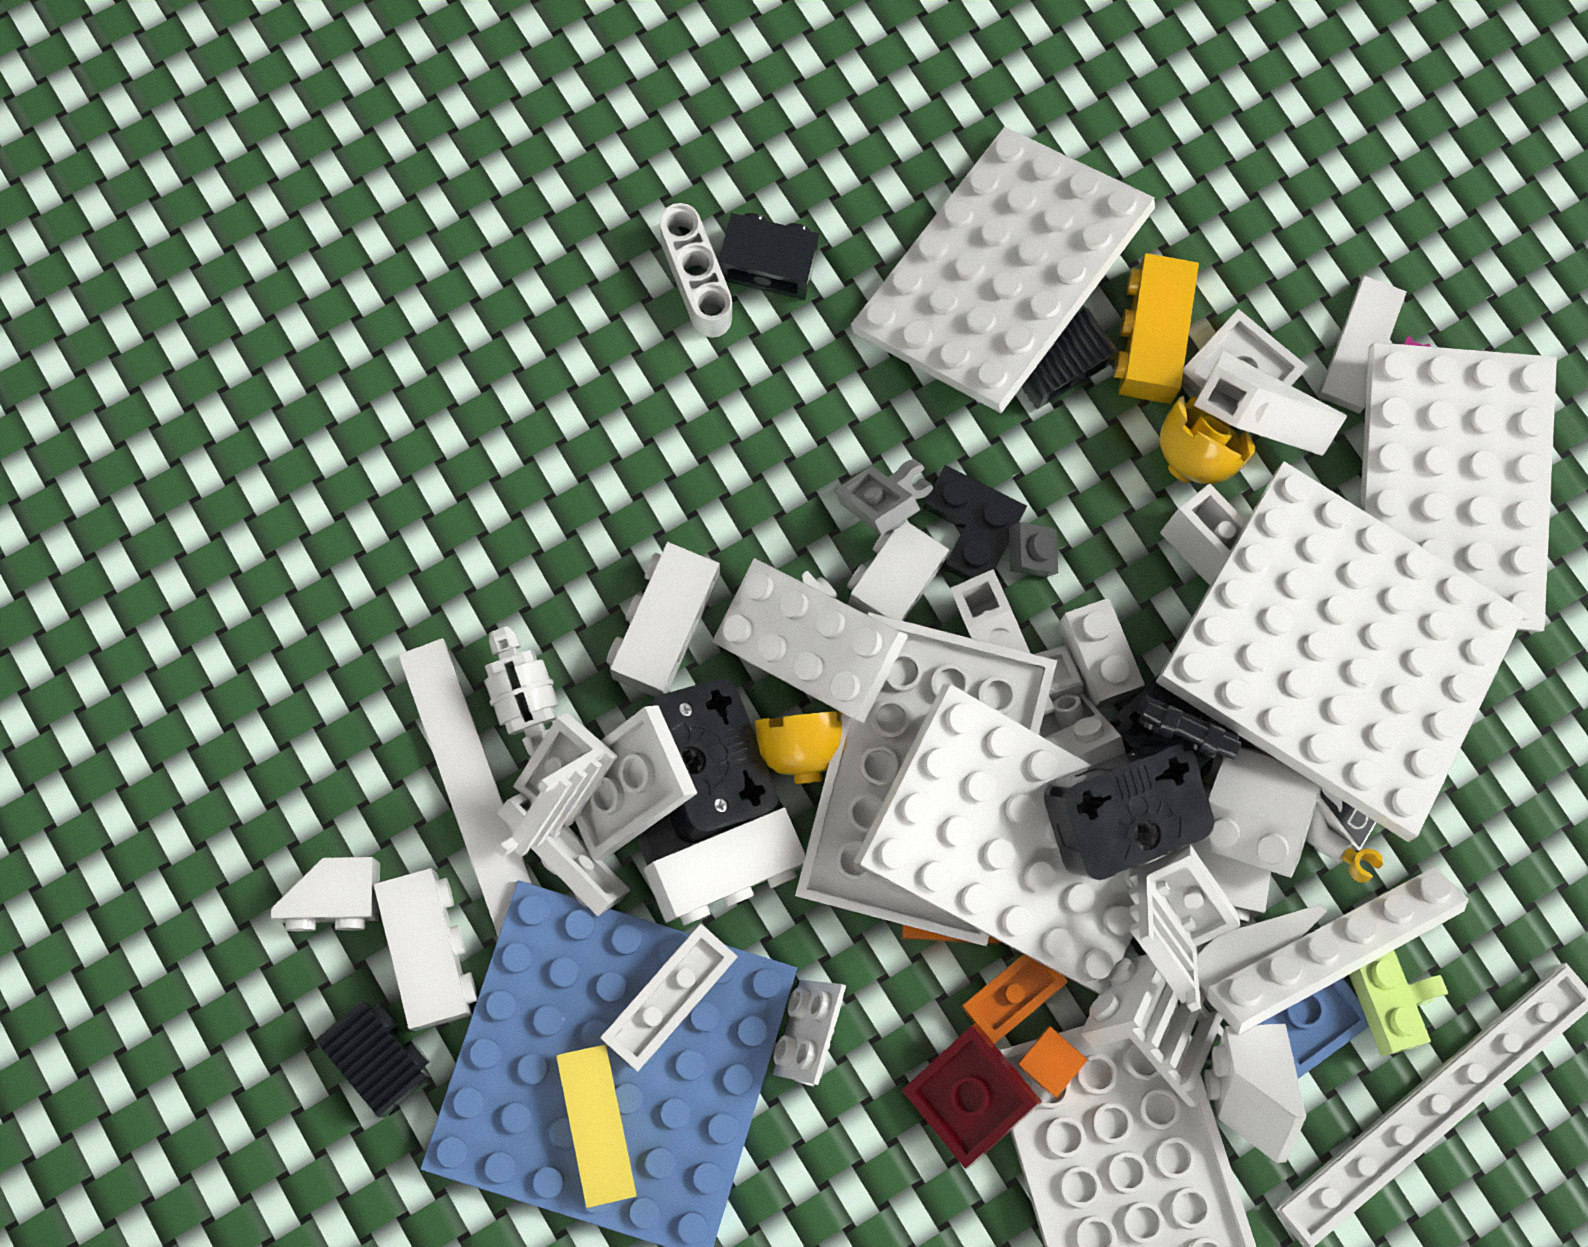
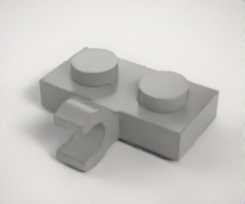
M912 459L903 463L889 477L873 466H870L834 491L842 506L880 535H883L887 531L901 527L907 518L918 512L920 508L915 499L927 496L933 490V486L923 478L912 484L913 478L924 470L921 463Z

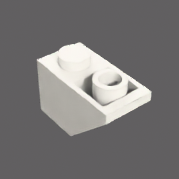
M373 857L322 858L271 908V919L280 923H286V931H315L316 923L335 922V930H364L365 922L379 921V905L373 884L380 883V863Z

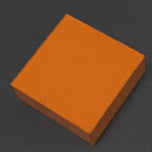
M1049 1026L1016 1065L1049 1095L1057 1098L1088 1059Z

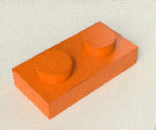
M1022 954L966 1001L961 1008L974 1024H978L995 1044L1063 987L1068 980L1056 971Z

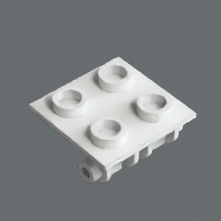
M800 980L798 988L793 991L788 1002V1014L790 1017L785 1034L779 1039L775 1047L774 1062L776 1065L773 1075L793 1079L796 1082L813 1087L814 1084L818 1085L822 1077L827 1052L831 1045L830 1041L835 1031L834 1027L843 1003L842 999L846 985Z

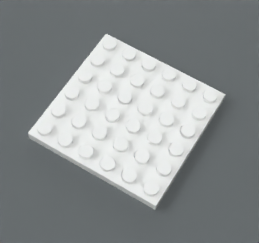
M1283 462L1275 471L1162 669L1156 683L1402 839L1410 842L1418 837L1524 617L1525 611L1293 466Z

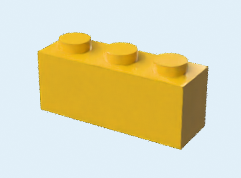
M1145 253L1139 268H1131L1126 295L1133 296L1131 310L1125 309L1120 327V336L1127 337L1125 352L1118 351L1113 373L1114 378L1120 379L1118 395L1172 404L1182 384L1199 267L1198 262Z

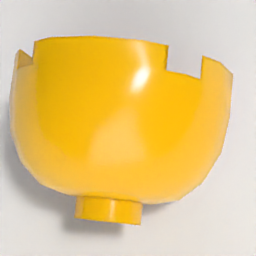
M1182 396L1167 414L1162 424L1159 439L1164 458L1169 463L1168 469L1170 473L1185 483L1194 481L1200 484H1218L1232 478L1254 454L1255 445L1250 435L1244 431L1239 437L1230 427V424L1194 406L1197 397L1192 396L1185 403L1184 396Z
M833 711L755 720L760 754L767 765L777 773L794 775L795 784L823 781V771L828 770L829 762L840 746L842 736V721L840 720L842 712ZM846 736V740H845V744H844L843 751H844V749H845V747H846L847 736Z

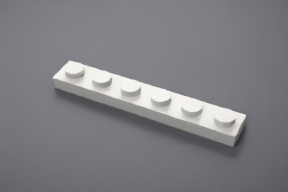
M1433 867L1210 986L1206 999L1239 1035L1464 912L1469 899L1436 867Z

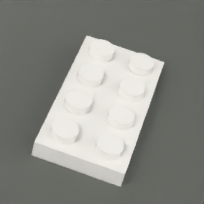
M754 558L712 642L847 716L864 723L908 635Z

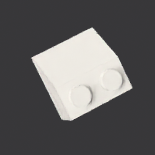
M1241 745L1233 761L1223 757L1208 799L1214 816V828L1208 837L1196 842L1195 847L1292 878L1302 854L1321 787L1270 754Z
M1286 1024L1256 1025L1239 1035L1231 1026H1225L1219 1046H1214L1212 1050L1211 1069L1204 1072V1086L1208 1100H1214L1217 1118L1276 1163L1286 1162L1306 1119Z

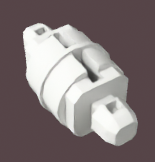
M507 626L492 631L489 634L492 656H498L499 660L485 666L488 678L484 681L491 698L489 701L490 706L494 707L500 726L505 725L510 735L525 732L526 737L522 741L528 754L532 757L549 729L545 730L544 724L556 720L557 715L554 708L559 704L552 687L554 684L553 679L549 678L544 661L537 660L535 652L532 650L518 653L517 649L521 647L516 633ZM510 666H515L514 668L521 685L520 688H518L514 674L512 673ZM524 697L526 699L529 711L533 717V720L529 721L528 719L529 717L522 698Z

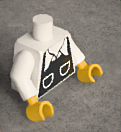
M1321 787L1306 841L1337 863L1342 861L1348 863L1350 876L1360 883L1368 882L1373 878L1369 872L1362 869L1360 860L1367 861L1371 866L1378 869L1384 863L1382 856L1376 850L1369 848L1361 850L1377 822Z

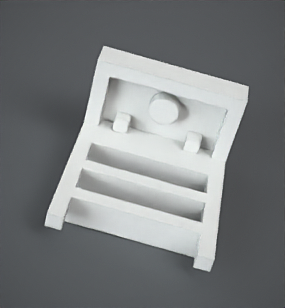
M568 712L556 718L513 786L532 805L513 835L502 842L496 849V852L502 857L512 851H515L522 857L527 854L532 844L539 846L548 834L553 837L558 834L564 824L567 827L572 825L617 758L613 751Z
M1189 844L1129 872V879L1135 886L1129 889V895L1135 902V905L1130 907V914L1136 921V923L1130 925L1131 933L1181 1003L1186 1002L1190 1011L1193 1012L1201 1008L1196 946L1239 928L1240 918L1202 860Z
M1147 954L1132 959L1123 958L1106 977L1110 985L1102 995L1099 994L1098 998L1091 1005L1090 1015L1081 1035L1092 1048L1130 1038L1189 1107L1197 1106L1200 1098L1193 1090L1213 1041L1218 1042L1221 1040L1224 1029L1220 1024L1223 1017L1218 1011L1210 1013L1205 1008L1203 1003L1206 997L1200 991L1201 1008L1191 1012L1186 1002L1181 1003L1162 1049L1159 1051L1158 1046L1179 999ZM1196 1020H1198L1199 1023L1196 1028V1031L1187 1049V1052L1179 1068V1071L1177 1072V1064L1186 1046V1043L1194 1027V1024Z

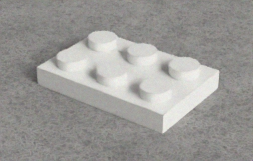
M658 705L642 708L601 740L603 744L617 755V758L575 819L592 861L606 859L697 794Z

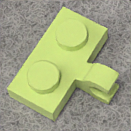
M1394 950L1349 974L1381 1057L1431 1042L1417 1006L1432 1002L1434 998L1448 994L1441 975L1408 985Z

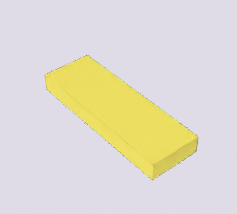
M604 1044L556 1055L586 1208L636 1197L637 1194L607 1045Z

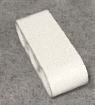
M672 204L662 212L660 217L663 251L694 328L705 337H719L728 331L732 322V298L699 214L688 204ZM676 227H685L691 230L685 236H676L670 233ZM696 265L702 266L707 270L699 276H693L685 272L689 267ZM707 305H716L723 310L715 316L705 315L701 312L702 308Z

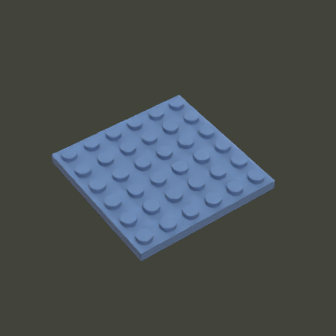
M518 880L420 1170L661 1246L714 1247L798 967L727 946L738 958L639 1072L607 1045L637 1196L586 1208L556 1055L606 1044L600 1037L691 934L612 909H608L600 916H597L589 907H584L574 897Z

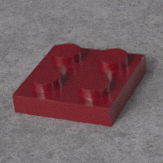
M978 1024L971 1025L902 1089L904 1094L965 1169L974 1165L1042 1103L1040 1098Z

